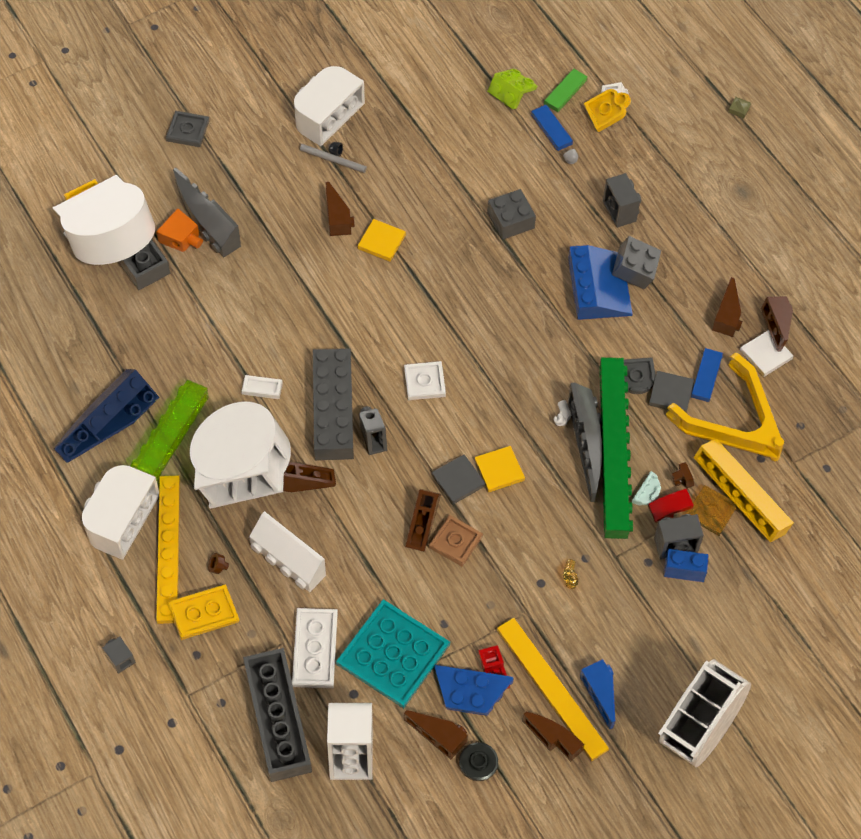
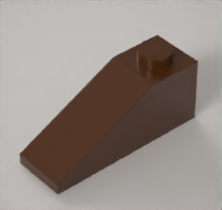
M326 182L330 236L352 235L351 227H355L354 216L350 217L348 206L330 182Z
M731 277L712 331L734 337L735 331H740L743 321L740 320L741 308L735 278Z
M787 296L767 297L760 309L778 352H781L788 341L793 308Z
M289 462L284 472L283 491L292 493L336 486L334 469Z
M419 489L405 547L425 552L441 497L440 493Z
M409 710L404 712V721L450 760L468 741L466 729L459 724L456 725L452 721Z

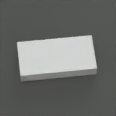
M245 375L242 395L280 399L283 381L280 379Z

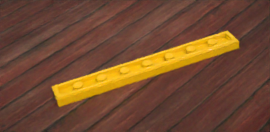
M515 618L499 626L497 632L567 729L585 744L583 751L591 762L609 751V747Z

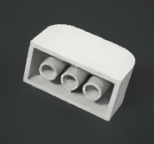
M337 66L327 67L316 76H313L310 82L299 90L294 99L297 130L314 143L322 146L365 104L364 81L346 69Z
M121 465L108 470L102 480L97 482L91 498L86 500L82 513L83 525L89 542L93 547L119 559H124L159 498V488L155 476L130 466Z
M329 703L327 747L330 780H372V703Z

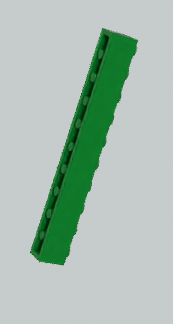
M601 357L599 375L602 420L604 538L628 539L629 532H633V520L629 519L633 506L632 502H629V496L632 495V485L628 484V478H631V467H628L627 463L631 457L630 449H627V444L630 443V432H626V427H629V415H626L629 399L625 398V393H628V382H625L624 378L627 377V365H624V358Z

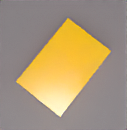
M226 584L168 601V607L181 640L239 623L240 620Z

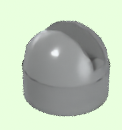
M570 149L563 154V157L567 163L575 164L578 160V153L575 149Z

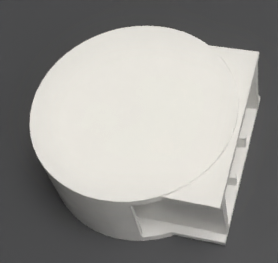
M117 175L53 207V210L61 218V224L64 229L63 234L68 239L75 257L84 263L103 265L129 258L142 250L151 241L155 233V223L143 192L133 184L124 183Z
M254 402L232 403L212 413L196 430L190 445V458L195 468L194 489L202 492L209 501L210 509L283 492L284 472L290 460L291 446L288 437L268 409Z
M712 659L710 662L706 661L658 733L660 734L659 742L693 766H700L732 724L749 693L751 683L715 659Z

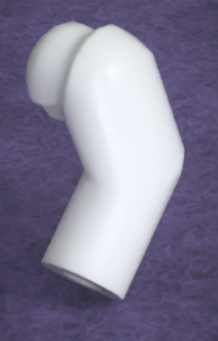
M566 400L558 402L560 413L557 417H554V422L557 426H564L571 418V412Z

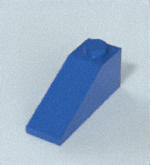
M602 659L581 669L580 679L608 728L612 729L615 724L614 673L609 664L606 665Z

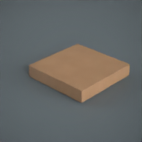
M449 515L430 542L429 548L463 567L482 539L483 533Z

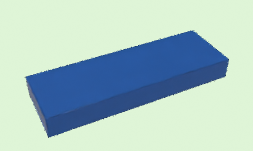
M547 105L531 111L532 117L557 151L573 145V140Z
M705 348L691 398L710 402L723 356L722 352Z

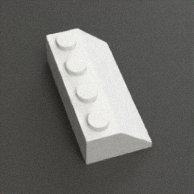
M264 511L249 536L251 548L256 553L263 554L268 563L278 566L283 575L293 578L298 587L301 589L305 588L311 592L326 576L325 559Z

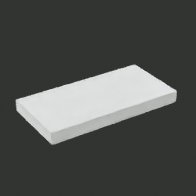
M297 608L292 676L293 687L334 688L338 609Z

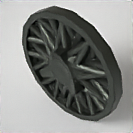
M475 742L463 749L460 754L459 766L467 778L473 781H484L495 774L498 768V756L491 746Z

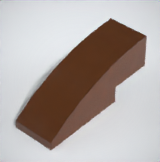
M527 711L523 714L522 722L549 751L557 747L570 762L583 752L585 744L565 727L538 714Z

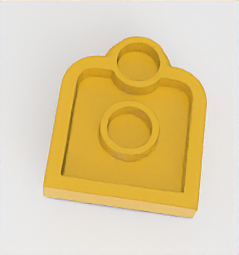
M608 89L588 100L584 105L596 130L600 132L625 117L626 108L630 105L631 98L626 93H617L614 89Z

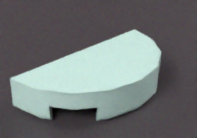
M650 471L634 496L633 504L648 505L658 498L661 486L658 476L654 472Z

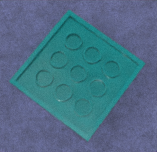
M383 599L337 659L336 665L404 709L448 649L450 641Z

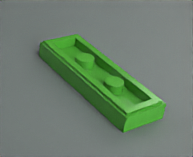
M573 69L544 100V105L559 112L584 85L588 76Z

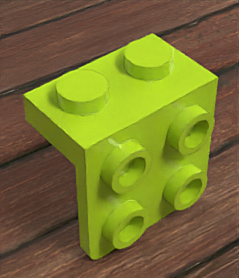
M510 69L495 73L487 92L510 108L517 109L523 94L536 90L538 86L532 79L521 75L519 70Z

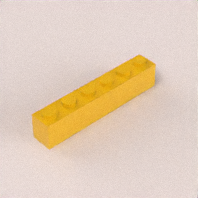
M717 439L701 445L693 458L771 543L786 535L794 522Z

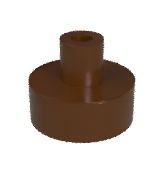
M212 554L208 563L209 572L220 574L222 570L229 568V563L225 562L224 555Z

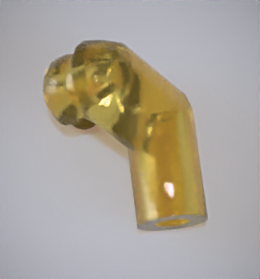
M572 559L566 561L563 571V578L566 581V587L569 589H575L579 583L574 570L576 562Z

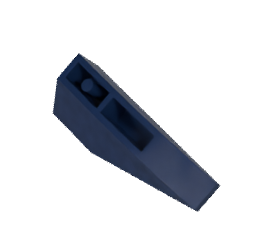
M126 369L78 418L54 447V450L68 463L134 424L160 397L136 369Z

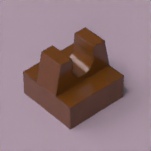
M687 463L679 464V470L672 473L675 486L685 484L686 488L693 487L694 479Z

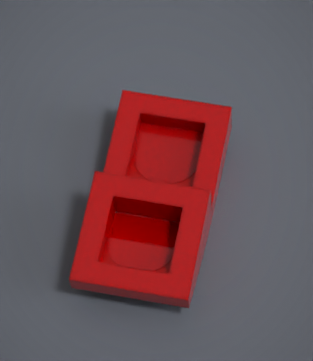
M687 488L659 498L648 505L655 523L667 517L673 518L674 514L693 509L694 506Z
M498 645L478 650L483 672L507 676Z

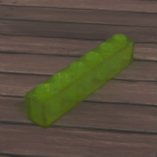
M187 380L184 385L179 387L176 398L171 400L167 412L160 417L157 428L151 431L148 442L142 445L139 456L132 461L130 467L155 476L156 481L158 480L209 399L207 387Z

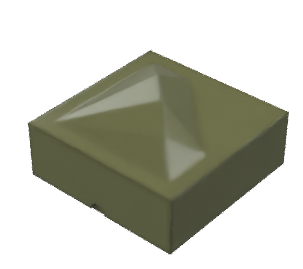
M735 97L728 113L745 118L751 107V102Z

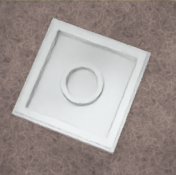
M769 330L740 348L741 353L763 377L793 359V355L785 346L781 352L777 351Z
M442 361L404 365L408 400L446 397Z

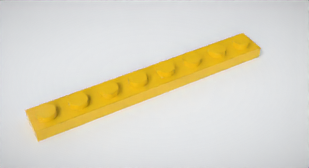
M160 476L157 624L174 623L168 607V601L178 599L180 476Z

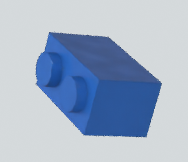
M668 549L664 577L704 582L707 574L709 554Z

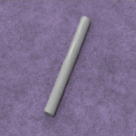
M301 144L300 150L363 173L367 170V166Z

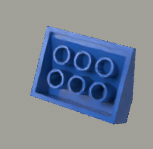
M590 245L570 246L568 261L577 320L633 315L627 282L612 275L618 252Z

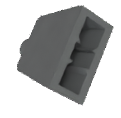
M369 406L363 407L359 413L360 429L368 454L373 455L388 451L386 428L378 409H371ZM376 432L377 435L375 437H372L371 433Z

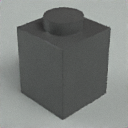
M121 637L109 640L102 647L105 656L118 674L136 663L132 652Z

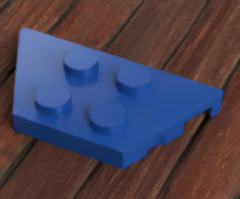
M435 665L447 710L488 716L494 704L499 702L504 691L514 682V678L511 676Z

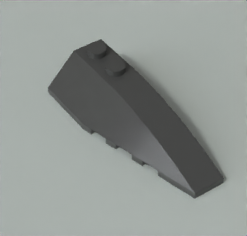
M174 168L173 172L179 195L189 216L198 225L202 238L206 242L209 241L213 250L216 253H220L223 258L240 248L239 227L236 222L215 200L210 201L208 194L204 191L201 193L195 183L191 184L187 176L177 168Z
M574 382L570 384L568 406L571 412L590 502H595L602 459L601 414L597 413L596 396L593 397L592 390Z

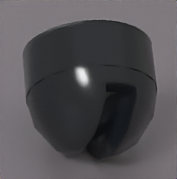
M341 142L331 143L328 148L330 154L341 156L343 144Z

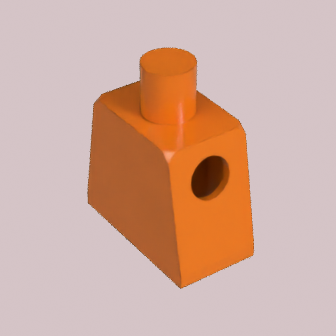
M178 208L156 231L159 243L182 252L186 251L190 245L198 249L203 243V239L198 237V225Z

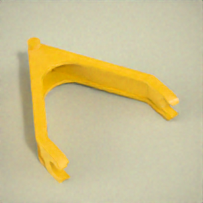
M736 352L730 356L732 360L728 366L747 384L762 425L759 429L744 432L690 417L675 403L667 407L669 410L666 413L667 418L685 434L709 441L717 439L721 444L770 457L772 461L780 459L784 440L780 436L757 371L752 364Z

